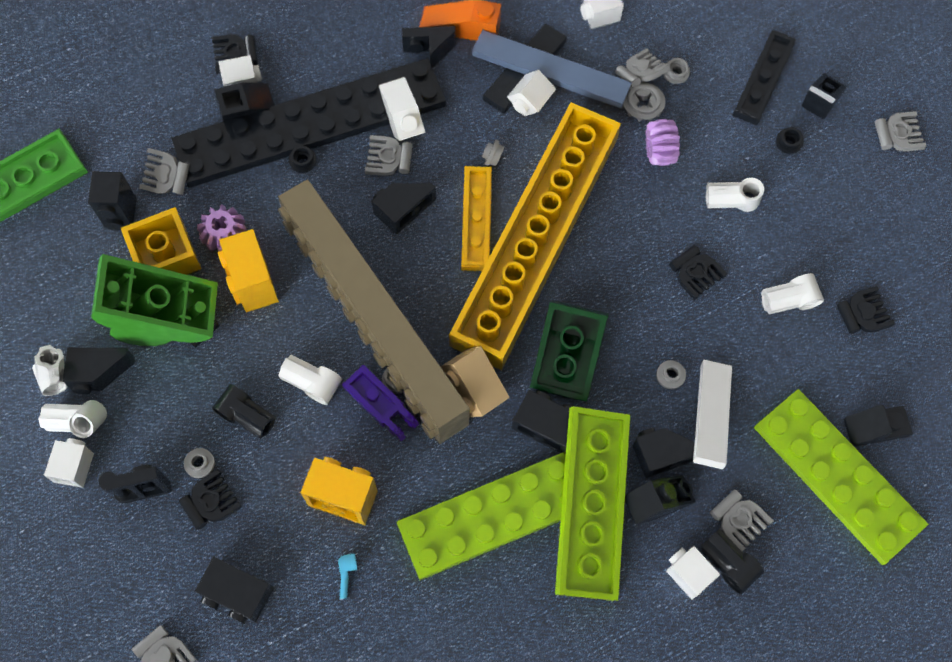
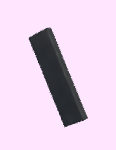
M545 23L527 46L555 55L566 43L567 37ZM506 68L483 94V101L505 114L513 104L507 96L525 74Z
M775 30L771 31L732 116L756 126L758 125L797 39Z

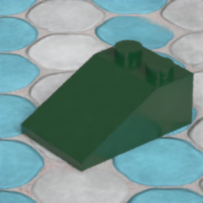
M555 300L551 301L530 388L587 402L609 313Z

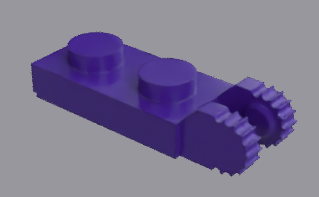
M362 365L342 384V387L382 427L385 426L400 442L406 436L403 430L391 421L397 414L401 416L409 427L415 429L419 425L415 417L405 408L404 403L365 365Z

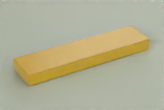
M465 166L461 271H482L490 257L492 167Z

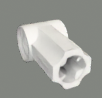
M752 177L746 178L742 182L707 183V208H738L744 212L754 211L759 206L764 194V185L760 180ZM744 193H752L755 197H747Z
M813 273L798 276L789 283L766 288L761 292L762 305L769 315L794 308L808 310L824 302Z
M51 345L40 347L38 354L34 356L35 364L32 369L41 393L44 396L59 394L68 388L63 382V353L61 349H56Z
M293 355L284 360L278 375L281 380L305 391L306 395L323 405L329 404L342 381L341 376L323 366L317 368Z
M95 400L86 401L83 405L45 404L41 408L39 423L40 427L46 431L72 432L77 437L87 438L106 420L107 411L100 402Z

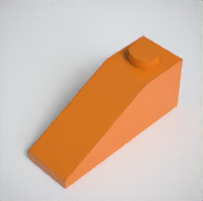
M466 0L425 6L419 27L455 26V37L477 41L482 30L498 35L501 23V4L483 0Z

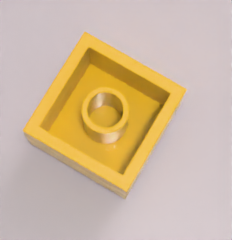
M176 207L121 227L134 262L186 275L202 269Z
M251 229L220 239L222 251L217 253L221 265L225 269L227 275L225 278L236 305L242 303L247 313L279 302L254 230Z
M314 457L300 492L307 505L365 525L378 492L374 477H371V473L363 468L353 467L350 470L341 467L342 463L336 459L324 457L323 460Z

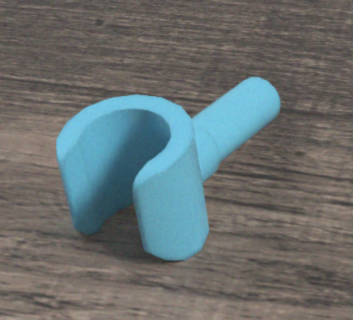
M353 553L342 555L338 560L341 573L339 597L341 599H347L348 572L358 570L356 556Z

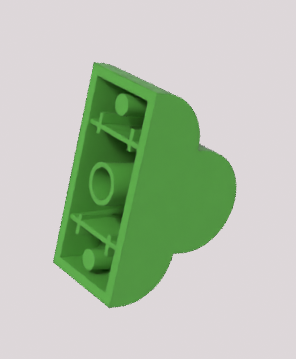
M102 254L99 257L91 317L95 322L110 327V335L114 339L127 344L159 346L170 341L186 343L206 341L213 337L218 282Z

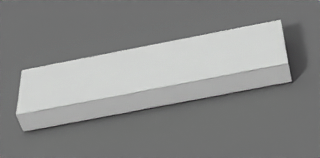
M703 360L701 364L693 463L724 469L726 466L732 366L709 360Z

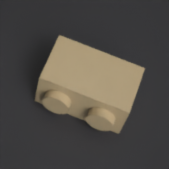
M481 346L468 348L441 366L446 376L468 405L469 418L484 416L510 398Z

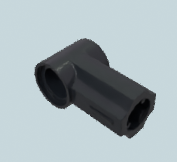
M230 384L212 409L232 424L236 422L245 430L262 439L272 429L276 420L275 416L251 401L252 399L241 389Z
M720 528L699 547L722 571L721 575L725 582L739 594H743L764 574L760 563L749 553L742 552Z

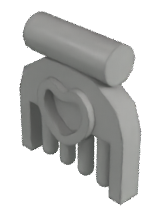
M646 48L626 61V68L622 65L618 66L615 73L620 78L632 82L631 86L634 88L640 85L641 81L648 82L670 71V65L664 62L661 63V60H657L655 56L653 57V54Z
M917 111L896 113L890 116L887 123L885 118L877 119L874 122L882 150L894 147L896 150L906 152L924 150L926 148V142L922 143L923 138L907 139L908 137L921 136L922 134L920 131L912 132V130H918L920 128L919 125H909L918 122L917 119H914L917 116Z
M370 135L369 139L372 143H369V147L381 149H369V154H377L378 156H368L367 159L369 161H381V163L367 162L365 174L388 176L393 175L397 170L401 174H408L413 144L403 142L401 147L397 139L392 137Z
M148 148V153L163 156V159L151 155L147 156L148 160L161 163V165L145 164L146 167L154 169V172L145 170L144 174L155 177L158 181L144 177L142 178L143 182L156 185V187L140 184L139 188L158 194L169 193L172 190L173 193L183 195L190 164L177 162L176 157L170 153Z
M734 489L710 514L717 521L722 518L720 529L743 551L746 548L732 533L745 546H749V541L738 530H742L750 540H755V536L748 528L750 527L757 535H760L761 531L752 523V519L762 529H766L767 525L769 526L774 520L758 504L750 500L740 501L743 497ZM754 512H756L765 521V523Z
M162 625L158 626L132 648L133 653L139 659L142 657L141 662H175V656L179 662H187L179 652V649L182 650L190 662L197 661L183 641L174 636L166 637L169 633Z

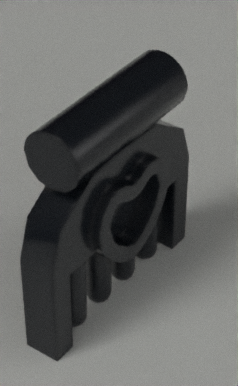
M232 34L212 37L213 48L224 47V49L214 50V54L224 53V55L215 56V60L233 59L250 55L253 66L257 65L256 44L253 35H246L244 40L240 36ZM216 62L215 71L216 74H220L219 62Z
M695 245L669 263L670 268L674 272L680 269L678 275L679 283L694 300L699 297V294H703V290L695 281L699 282L705 290H708L709 286L703 281L704 278L710 285H715L707 271L716 281H720L721 278L724 279L727 276L726 271L713 258L708 255H699L700 250Z
M877 286L857 292L850 298L849 303L846 300L837 304L849 334H854L861 329L864 332H876L895 325L894 320L876 324L890 319V315L874 319L875 315L887 312L886 308L876 310V307L884 304L883 301L869 303L881 297L880 294L864 298V296L877 293L879 291Z
M218 469L195 484L192 488V498L190 495H186L179 500L196 530L206 526L207 522L205 519L215 523L224 520L242 508L241 504L237 502L222 512V510L236 502L237 498L232 497L220 505V502L232 495L233 492L229 490L220 496L219 493L228 488L226 483L216 490H211L224 481L223 477H219L208 484L221 475Z

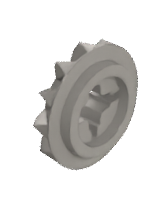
M641 82L640 85L634 88L630 87L623 104V109L628 112L629 117L637 118L638 122L641 120H648L650 122L653 118L659 117L664 110L665 96L657 86ZM649 99L647 106L638 107L639 100L643 102Z

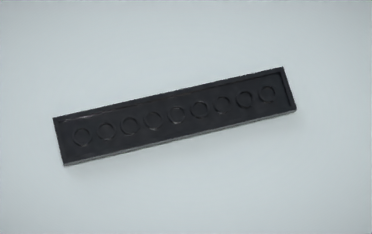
M425 58L274 105L268 110L171 137L178 160L190 164L186 179L188 188L289 157L292 150L298 146L314 149L389 125L390 122L378 86L389 81L405 77L417 103L420 115L446 107V99L429 59Z

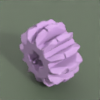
M667 119L649 122L645 131L649 162L652 165L659 166L676 163L680 155V136L678 135L676 123L674 120Z
M222 204L219 211H215V209L210 207V215L201 214L203 223L197 225L201 242L207 244L211 252L217 248L218 251H222L220 239L247 231L243 216L238 214L233 207L226 210V207Z

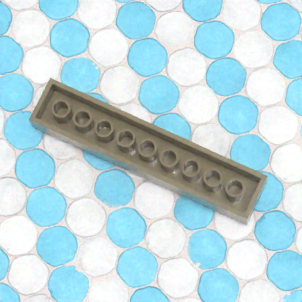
M307 179L279 195L281 207L278 211L284 220L282 223L290 236L295 235L298 240V248L305 258L307 256L310 257L313 262L311 264L317 276L320 279L324 277L328 284L326 287L335 301L340 300L343 306L342 311L350 323L355 321L359 329L357 333L366 346L371 344L375 352L373 356L382 369L387 367L391 375L389 380L394 385L396 391L403 390L407 398L405 400L407 407L413 415H420L423 422L421 426L430 439L435 437L438 443L441 444L469 426L468 405Z

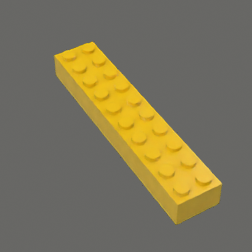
M570 102L449 333L450 347L463 352L468 348L481 346L491 365L500 370L503 369L618 139L621 123Z

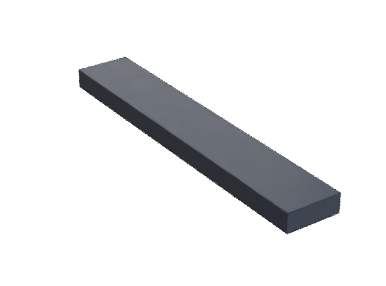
M485 30L481 31L472 50V56L522 74L540 70L553 85L622 109L632 83Z

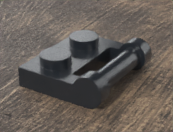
M140 465L133 468V472L121 475L105 472L98 480L99 486L104 491L114 493L115 499L123 504L172 492L170 480L155 466L152 467V465Z

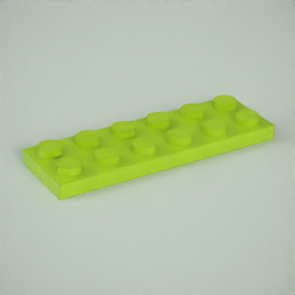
M799 389L755 425L754 429L881 565L887 564L929 525Z
M575 406L569 408L555 595L618 601L630 428L629 414Z
M565 453L555 455L396 521L419 580L428 578L560 522Z

